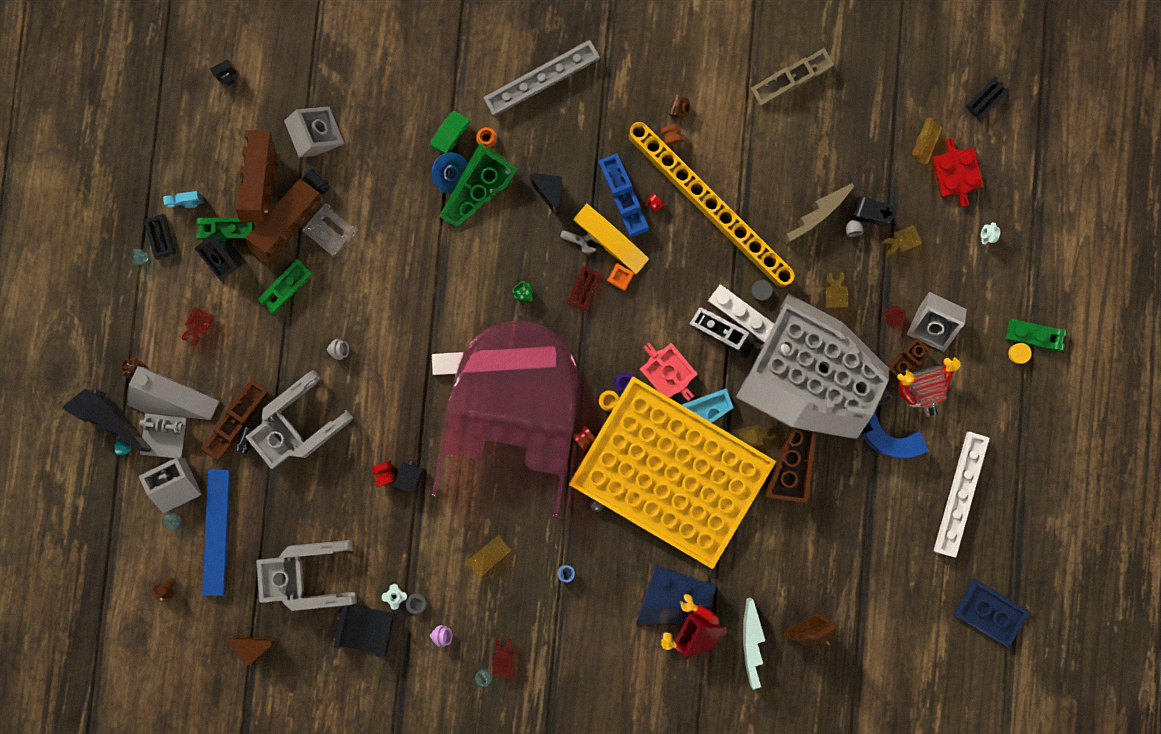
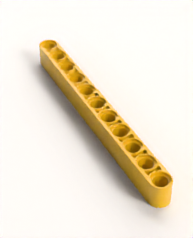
M636 122L631 126L630 141L776 286L786 287L794 280L793 270L646 124ZM641 130L644 136L636 137L633 132ZM655 144L658 150L651 152L648 149V145ZM665 158H669L672 160L673 164L671 166H665L662 163V160ZM680 172L685 173L687 179L679 180L677 174ZM699 187L702 193L695 195L692 193L691 188ZM713 201L716 204V208H707L706 202ZM727 215L730 218V223H722L720 216ZM735 230H742L745 233V237H736ZM750 244L758 245L759 252L753 253L749 248ZM764 259H772L774 262L773 267H767L764 264ZM780 272L788 275L787 282H782L779 279Z

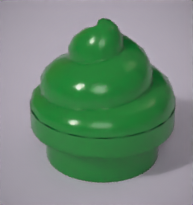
M522 281L513 288L512 293L517 301H532L533 291L529 283L526 284L525 281Z

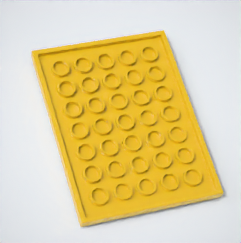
M632 376L569 485L713 569L776 461Z

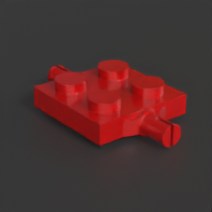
M954 138L947 139L945 142L948 152L932 158L941 197L959 196L961 207H966L970 205L967 193L984 187L974 147L956 150Z

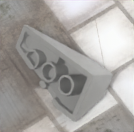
M137 367L129 384L127 405L147 414L212 420L220 404V401L145 367Z

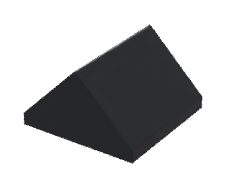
M532 173L530 175L531 185L557 216L560 212L563 188L562 176Z
M221 230L212 233L194 248L220 281L246 263Z

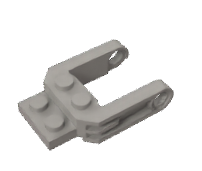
M315 370L307 373L265 406L262 413V424L246 436L247 440L271 469L277 467L289 456L306 458L353 419L351 414L345 410L344 414L333 422L327 423L304 442L302 436L289 420L281 414L284 409L320 381L321 378Z
M352 540L291 545L283 551L279 558L257 560L259 602L282 601L292 611L356 604V592L304 597L303 567L300 556L353 551Z

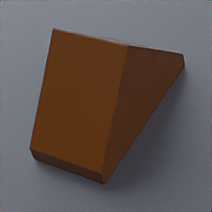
M234 636L229 639L231 647L248 666L276 643V638Z

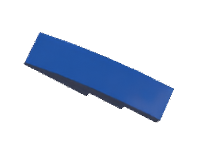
M616 153L598 160L630 238L649 231L640 204L634 194L632 184L618 154Z

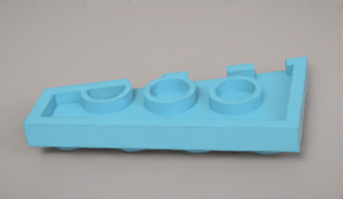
M726 388L681 404L711 423L733 409Z

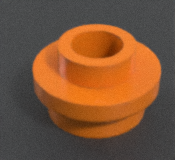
M485 127L478 131L476 140L479 145L483 143L490 148L496 143L497 136L493 129ZM488 135L490 136V140L484 141L483 137Z

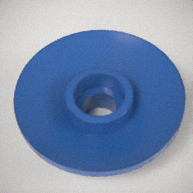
M448 152L436 159L432 167V180L440 191L452 194L468 164L464 157L457 153ZM447 169L450 170V174L448 176H446Z

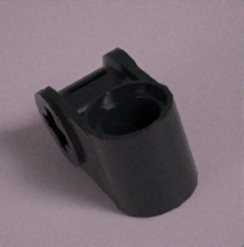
M858 197L853 218L858 221L885 226L894 219L896 211L890 204L875 201L868 197ZM883 211L886 212L885 215L888 216L886 219L883 218Z

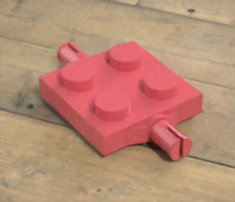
M650 342L647 346L645 345L643 348L650 355V359L639 370L653 387L669 398L679 392L687 401L693 398L694 395L686 386L698 374L675 346L670 343L664 349L656 351Z

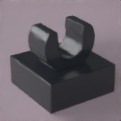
M228 59L210 68L213 76L219 82L223 80L227 86L235 83L231 75L237 73V71Z

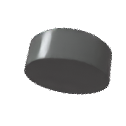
M759 280L753 284L751 294L754 299L765 301L772 295V286L768 281Z
M413 593L406 600V608L412 614H421L427 608V599L421 593Z

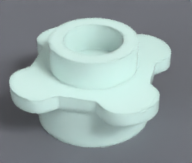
M992 222L991 225H984L981 231L982 244H987V242L995 243L999 239L1000 229L996 223Z
M392 584L389 591L382 595V600L387 601L391 609H398L399 604L407 599V594L399 589L397 584Z

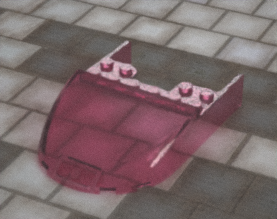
M507 321L485 329L468 344L459 360L453 381L432 496L439 494L445 455L476 459L482 455L485 440L527 447L525 463L530 469L559 475L553 509V517H558L579 392V374L575 359L568 346L558 335L536 323Z

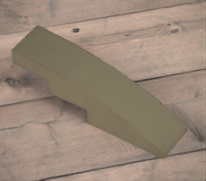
M823 48L808 58L805 57L790 67L783 68L751 89L760 106L798 88L835 66L827 51Z
M851 183L815 201L812 205L814 211L797 221L800 227L783 237L786 244L805 235L821 223L841 204L853 189V184Z

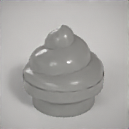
M335 339L328 346L327 351L334 359L341 360L347 357L349 345L342 339Z

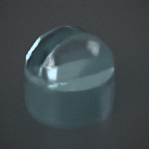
M140 248L132 249L134 265H142L148 261L147 251Z
M171 512L165 515L161 522L165 528L174 531L180 525L181 518L179 515L176 516L175 512Z
M481 669L476 673L475 682L477 685L486 687L491 683L492 674L489 670ZM480 674H483V677L487 683L483 684L479 676Z

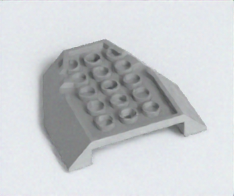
M788 293L779 310L780 313L736 398L792 428L857 439L873 416L889 381V368L843 322ZM787 344L791 352L788 354L784 353L781 350V345ZM818 365H826L828 368V373H821L818 369ZM856 384H862L865 387L864 394L856 390Z

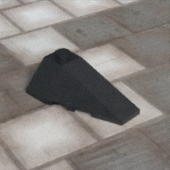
M94 388V390L84 389L63 406V410L78 419L95 425L99 424V430L112 435L116 433L118 440L139 451L150 452L152 449L116 405L105 397L106 393L97 388Z

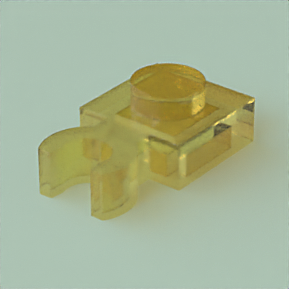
M914 225L893 234L895 239L887 238L882 242V245L886 243L892 245V249L886 252L887 255L894 253L898 247L902 253L922 244Z
M829 273L827 280L831 287L825 288L826 308H847V286L841 287L844 273H839V280L837 281L833 279V274Z
M773 424L765 425L762 430L759 429L758 425L737 430L739 439L751 447L763 445V438L767 440L776 438V435L769 436L767 434V429L774 427Z

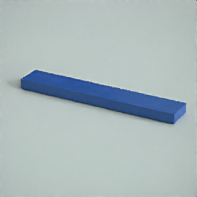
M208 469L202 595H225L231 470Z

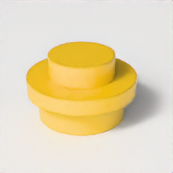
M614 391L603 392L599 398L601 408L605 411H612L619 400V396Z

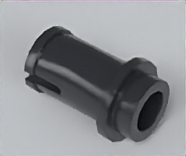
M313 169L305 173L304 179L321 195L329 190V182L323 180Z
M244 426L238 443H235V450L247 454L248 450H251L249 448L251 443L247 440L246 436L253 429Z

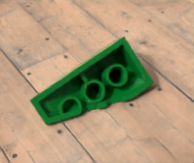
M480 143L439 217L458 227L485 202L487 203L496 193L507 187L518 169L499 153Z

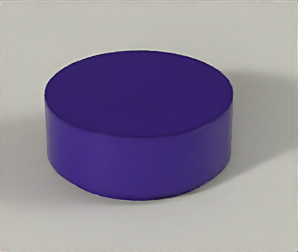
M622 373L617 376L615 387L620 393H623L632 375Z

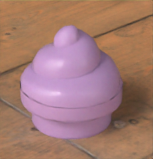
M440 625L432 631L430 638L437 646L444 647L451 643L452 631L450 628Z

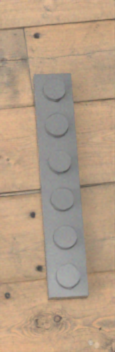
M588 40L488 94L483 99L493 117L600 60V57L592 42Z

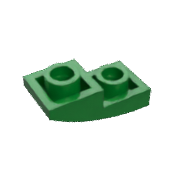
M453 110L430 142V147L442 154L450 152L458 144L459 136L469 127L470 120Z

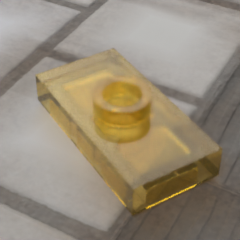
M926 118L912 156L921 164H928L942 130V127L933 118Z
M497 535L472 556L467 563L480 578L512 550L500 535Z

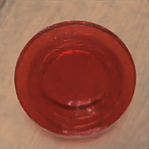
M891 306L886 310L884 318L887 324L895 327L905 321L906 315L901 307Z

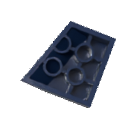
M655 564L636 624H684L689 613L694 612L692 610L689 612L682 610L680 601L687 603L684 595L692 596L693 604L696 606L699 604L709 610L716 585Z

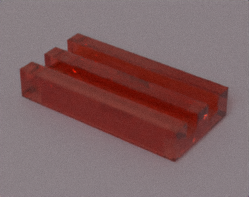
M583 265L567 304L586 311L602 273ZM585 271L589 272L577 301H573ZM592 275H596L584 305L580 304Z

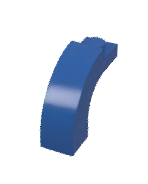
M875 413L865 426V428H868V431L862 433L864 440L870 447L888 457L910 458L929 451L920 432H914L899 439L887 435L881 428Z

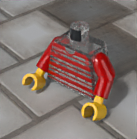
M956 357L953 358V361L949 358L944 359L945 367L932 366L912 373L906 370L905 375L898 374L897 378L900 380L899 395L912 407H923L926 417L937 415L936 402L946 400V393L952 375L961 365Z

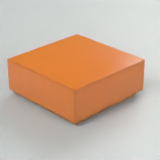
M616 263L607 282L625 291L634 272Z

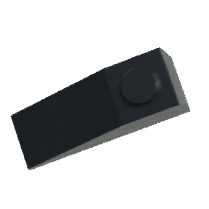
M702 307L698 309L689 323L697 330L744 358L748 356L757 342L750 332Z

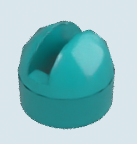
M118 439L115 440L116 455H125L131 450L130 445Z

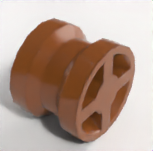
M672 124L660 130L661 135L665 139L664 143L668 147L684 141L683 136L680 135V124Z
M586 426L582 428L579 434L575 433L573 435V438L584 452L588 450V447L595 440V437Z

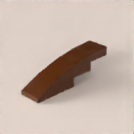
M251 379L225 411V416L213 429L214 433L202 446L201 450L219 462L240 435L244 426L252 418L267 395L268 390Z

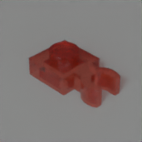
M194 306L185 323L190 329L183 333L182 340L187 341L188 337L192 335L193 341L191 344L196 346L200 341V332L203 334L207 333L215 316Z
M500 638L496 640L495 645L499 653H493V676L514 675V653H508L512 645L511 638H508V644L505 647L500 645Z

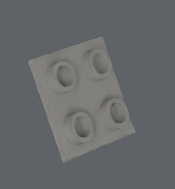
M145 413V418L140 420L139 426L143 428L142 438L152 449L150 452L140 451V455L182 458L187 418Z

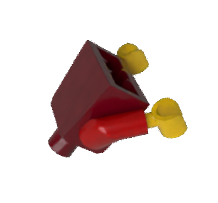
M688 594L684 595L687 603L680 601L681 608L685 612L691 610L694 612L689 613L675 641H673L671 633H664L663 639H661L663 649L670 650L676 648L675 651L681 652L685 658L713 650L719 638L726 636L727 633L725 625L719 622V618L703 606L693 604V598Z

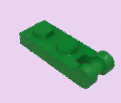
M197 218L199 232L196 233V239L205 240L209 235L218 230H221L228 240L246 239L253 231L254 223L240 222L239 218ZM211 225V232H207V226Z
M297 259L259 297L258 301L262 305H266L269 308L268 311L275 315L313 273ZM273 295L278 297L275 302L271 300Z
M1010 319L1005 340L1063 352L1065 350L1064 338L1067 337L1068 331ZM1051 335L1056 336L1055 343L1050 342Z

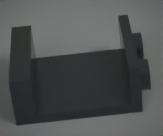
M356 605L342 606V609L339 608L337 613L339 626L338 629L334 630L332 642H335L334 648L339 649L342 646L376 653V657L384 658L389 647L395 613Z

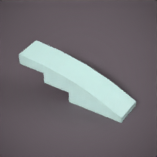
M747 598L743 620V646L749 683L752 689L760 688L761 685L755 666L763 664L757 643L764 642L765 638L754 600Z

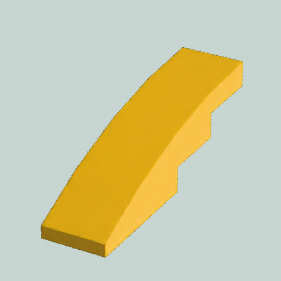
M587 203L573 219L592 238L600 243L606 251L629 270L633 271L635 275L649 260L629 239Z

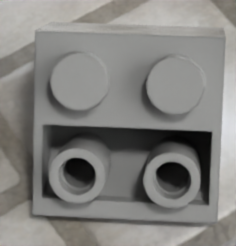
M175 458L139 476L146 494L162 513H166L202 495L185 458Z

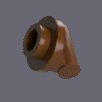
M676 95L669 116L686 117L691 110L688 98Z
M135 357L127 358L121 365V374L131 381L137 367H146L147 365Z
M170 577L162 585H156L152 590L155 598L159 601L171 600L174 592L170 588L175 584V580Z

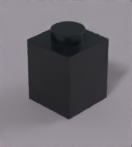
M409 460L408 463L402 462L394 486L416 493L424 472V468L420 467L421 463Z

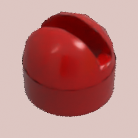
M654 193L647 200L648 207L653 211L661 209L665 204Z

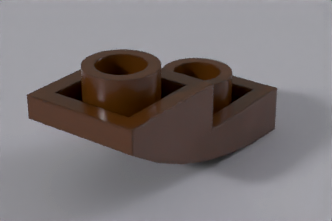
M915 338L888 366L889 373L900 382L897 378L898 374L905 376L906 370L912 373L932 351L918 338Z

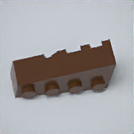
M245 130L244 137L248 145L243 146L244 166L240 167V180L242 184H238L235 210L240 222L265 223L266 215L270 214L269 200L273 198L274 194L273 182L277 180L276 166L280 165V155L276 153L270 131Z
M299 179L273 207L270 214L266 215L265 223H259L246 237L250 253L270 267L298 229L306 222L312 211L314 212L318 209L321 203L320 193Z
M789 427L762 497L808 503L817 432Z

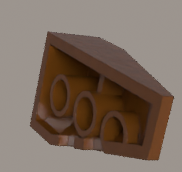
M817 613L782 634L787 640L814 648H824L831 643L830 640L835 638L837 627L833 622Z

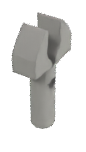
M567 231L561 232V238L580 244L582 253L590 254L596 251L595 248L588 247L587 243H585L588 241L598 243L589 233L581 237Z

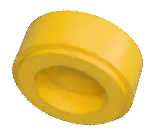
M1024 343L1014 344L1010 347L1008 355L1013 363H1026L1031 358V349Z

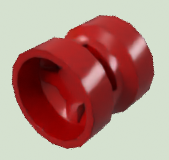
M391 461L371 467L373 474L377 478L375 481L377 487L396 481V475L391 470L393 467Z

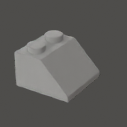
M330 107L296 109L284 120L299 158L317 156L344 144Z
M929 292L919 306L907 335L918 338L921 342L945 352L965 324L967 309Z

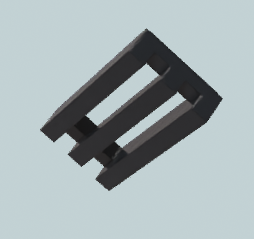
M996 77L965 106L979 120L1010 91L1008 88L1005 89L1003 87L1004 84L1002 82L999 83ZM994 85L996 88L974 108L972 105ZM999 90L1001 94L980 114L978 111Z
M161 214L144 219L154 258L160 259V257L176 254L166 216ZM158 220L161 221V225H162V228H163V232H164L165 239H166L167 246H168V249H169V250L166 249V245H165V242H164V238H163L162 231H161L160 224H159V221H158ZM151 222H154L162 252L158 251Z

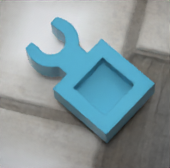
M197 191L163 197L164 205L168 207L183 205L185 208H195L197 204L204 203L203 195Z

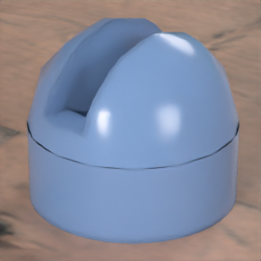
M563 565L558 569L557 576L562 582H570L573 580L575 572L571 566ZM564 568H565V572H566L567 579H564V575H563V571H562V569H564Z

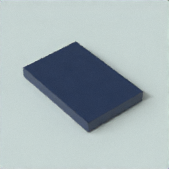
M973 578L953 615L1010 648L1030 612Z

